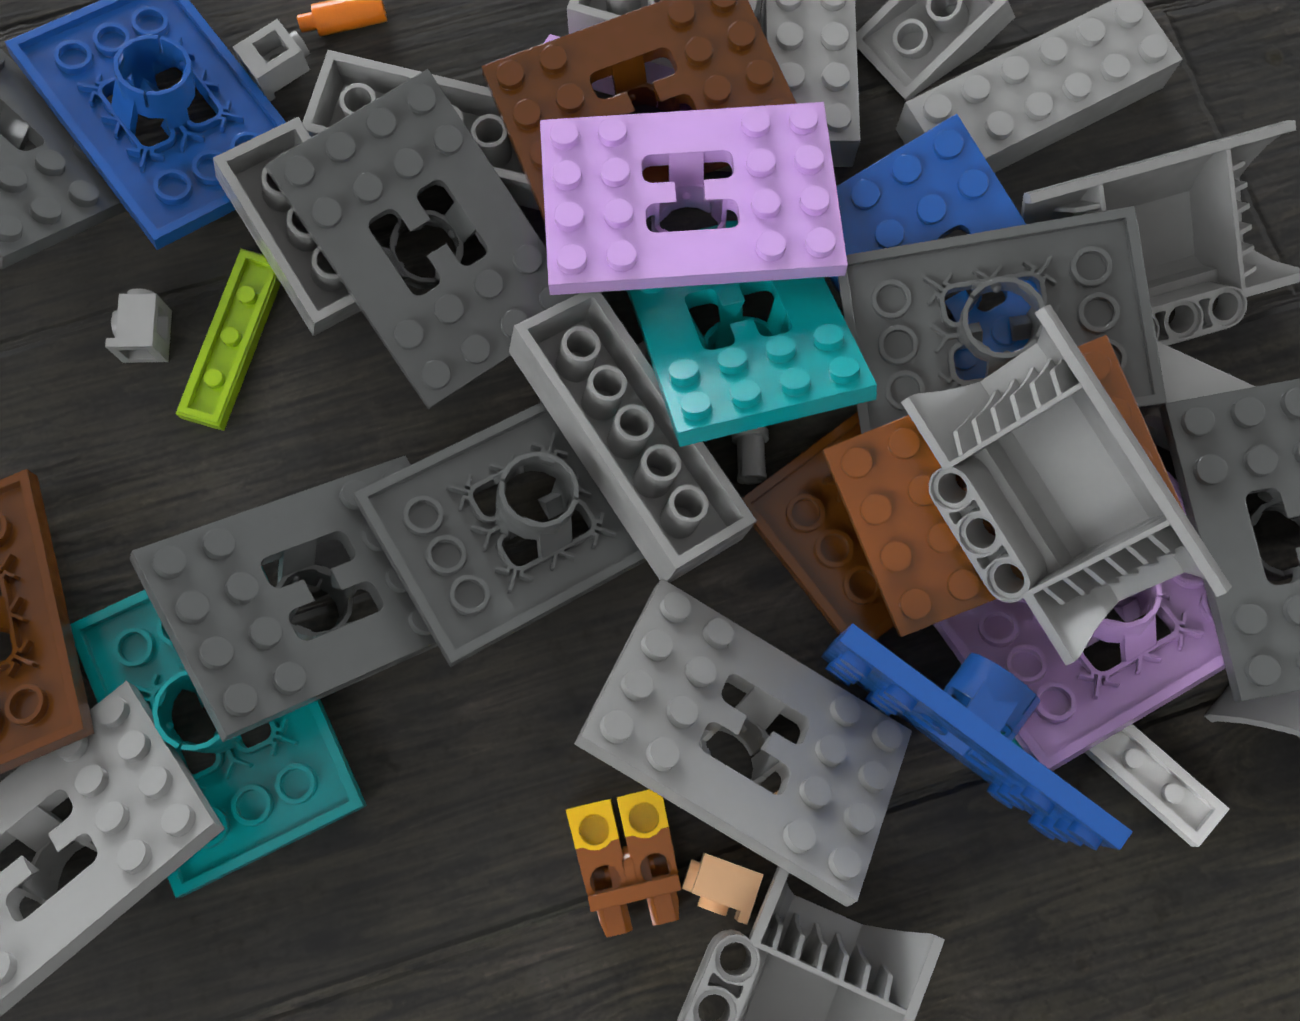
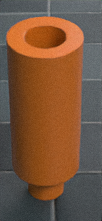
M327 0L311 4L312 12L297 15L302 33L317 30L320 37L388 22L383 0Z

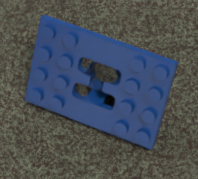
M100 0L5 41L10 56L156 250L236 210L216 178L213 157L286 123L190 0ZM171 67H176L183 72L181 81L171 88L160 91L157 87L156 74ZM195 88L217 114L201 123L190 121L187 110L195 97ZM113 94L112 103L110 104L107 97ZM138 114L147 118L164 119L161 127L169 138L151 147L142 145L135 136Z
M957 113L836 186L846 255L937 240L955 230H963L967 234L1026 225ZM838 276L828 277L841 298ZM1030 280L1024 281L1029 283L1038 292L1034 282ZM966 290L945 301L953 315L951 319L953 322H959L961 312L969 298ZM1003 291L1005 301L995 308L983 312L978 309L982 299L981 295L977 303L968 312V324L980 323L983 330V344L994 352L1003 353L1006 350L1014 352L1022 349L1029 339L1012 341L1009 317L1026 315L1031 306L1022 296L1010 291ZM961 349L954 353L955 370L960 379L985 378L987 362L976 358L968 349Z
M853 623L831 642L821 658L829 663L825 670L831 676L847 687L851 683L859 685L869 693L865 700L872 707L888 717L891 714L899 715L987 781L990 786L986 791L993 798L1010 809L1015 806L1031 814L1032 816L1027 822L1047 838L1054 840L1056 837L1064 843L1071 841L1079 847L1085 844L1093 850H1097L1099 846L1120 850L1132 834V830L1012 742L1041 700L1016 676L988 658L977 653H970L945 689L942 690Z

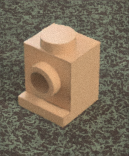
M703 853L700 862L691 859L681 889L700 896L697 906L714 913L726 916L729 907L736 909L734 919L748 925L764 874Z

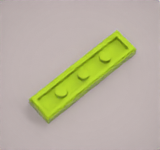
M240 249L175 413L179 418L221 431L225 430L281 285L263 254Z

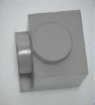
M278 19L233 46L244 70L269 101L276 98L274 95L276 91L310 70L305 57L310 55L306 44L295 30L289 34Z
M130 289L127 291V294H119L118 310H115L111 317V327L115 338H106L105 347L123 363L168 362L172 310L156 293L150 290Z

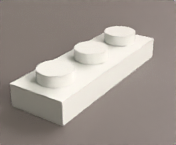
M1133 724L1085 752L1191 847H1199L1229 811V808Z

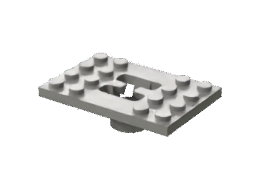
M661 579L653 589L574 744L848 907L858 901L912 731L671 583ZM725 683H730L747 693L735 708L727 704L722 698L721 693ZM779 714L798 725L800 736L797 744L790 742L774 731L770 736L767 734L766 729ZM723 731L733 735L744 744L750 756L755 755L751 758L753 766L751 780L711 756L706 742L716 732ZM775 771L781 777V785L777 795L759 785Z
M127 680L90 709L95 734L19 766L0 782V853L16 839L36 852L31 863L21 855L7 868L0 871V1017L225 829L174 746L165 742L156 730L152 711L137 687ZM69 797L73 809L69 817L63 821L51 811ZM85 846L96 851L97 857L95 861L58 891L62 870L72 855ZM25 896L42 904L27 918H23L19 906Z

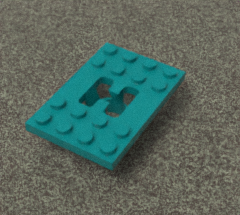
M738 220L726 221V228L738 225ZM719 225L702 228L698 230L717 229ZM824 277L627 290L679 447L877 399V383ZM759 291H769L772 293L774 301L767 322L759 318L743 316L742 305L745 302L744 295ZM712 303L718 306L720 322L712 326L707 331L705 337H703L689 309Z
M145 590L71 624L75 647L98 703L127 680L138 688L152 711L156 730L165 742L174 746L188 770L189 768L182 750L216 754L215 763L211 767L197 774L191 773L225 829L168 876L175 898L184 897L367 806L321 699L270 721L271 735L269 738L249 748L245 746L241 735L222 742L217 730L213 734L214 737L205 743L195 744L183 741L174 729L171 716L175 699L181 690L185 689L196 693L201 707L205 706Z

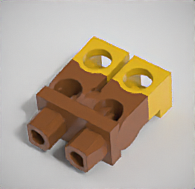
M650 789L616 797L627 846L623 847L621 846L611 798L566 809L588 895L591 912L597 911L598 919L606 937L633 931L627 903L647 899L653 926L679 920V900L676 891L682 889L664 800L662 796Z

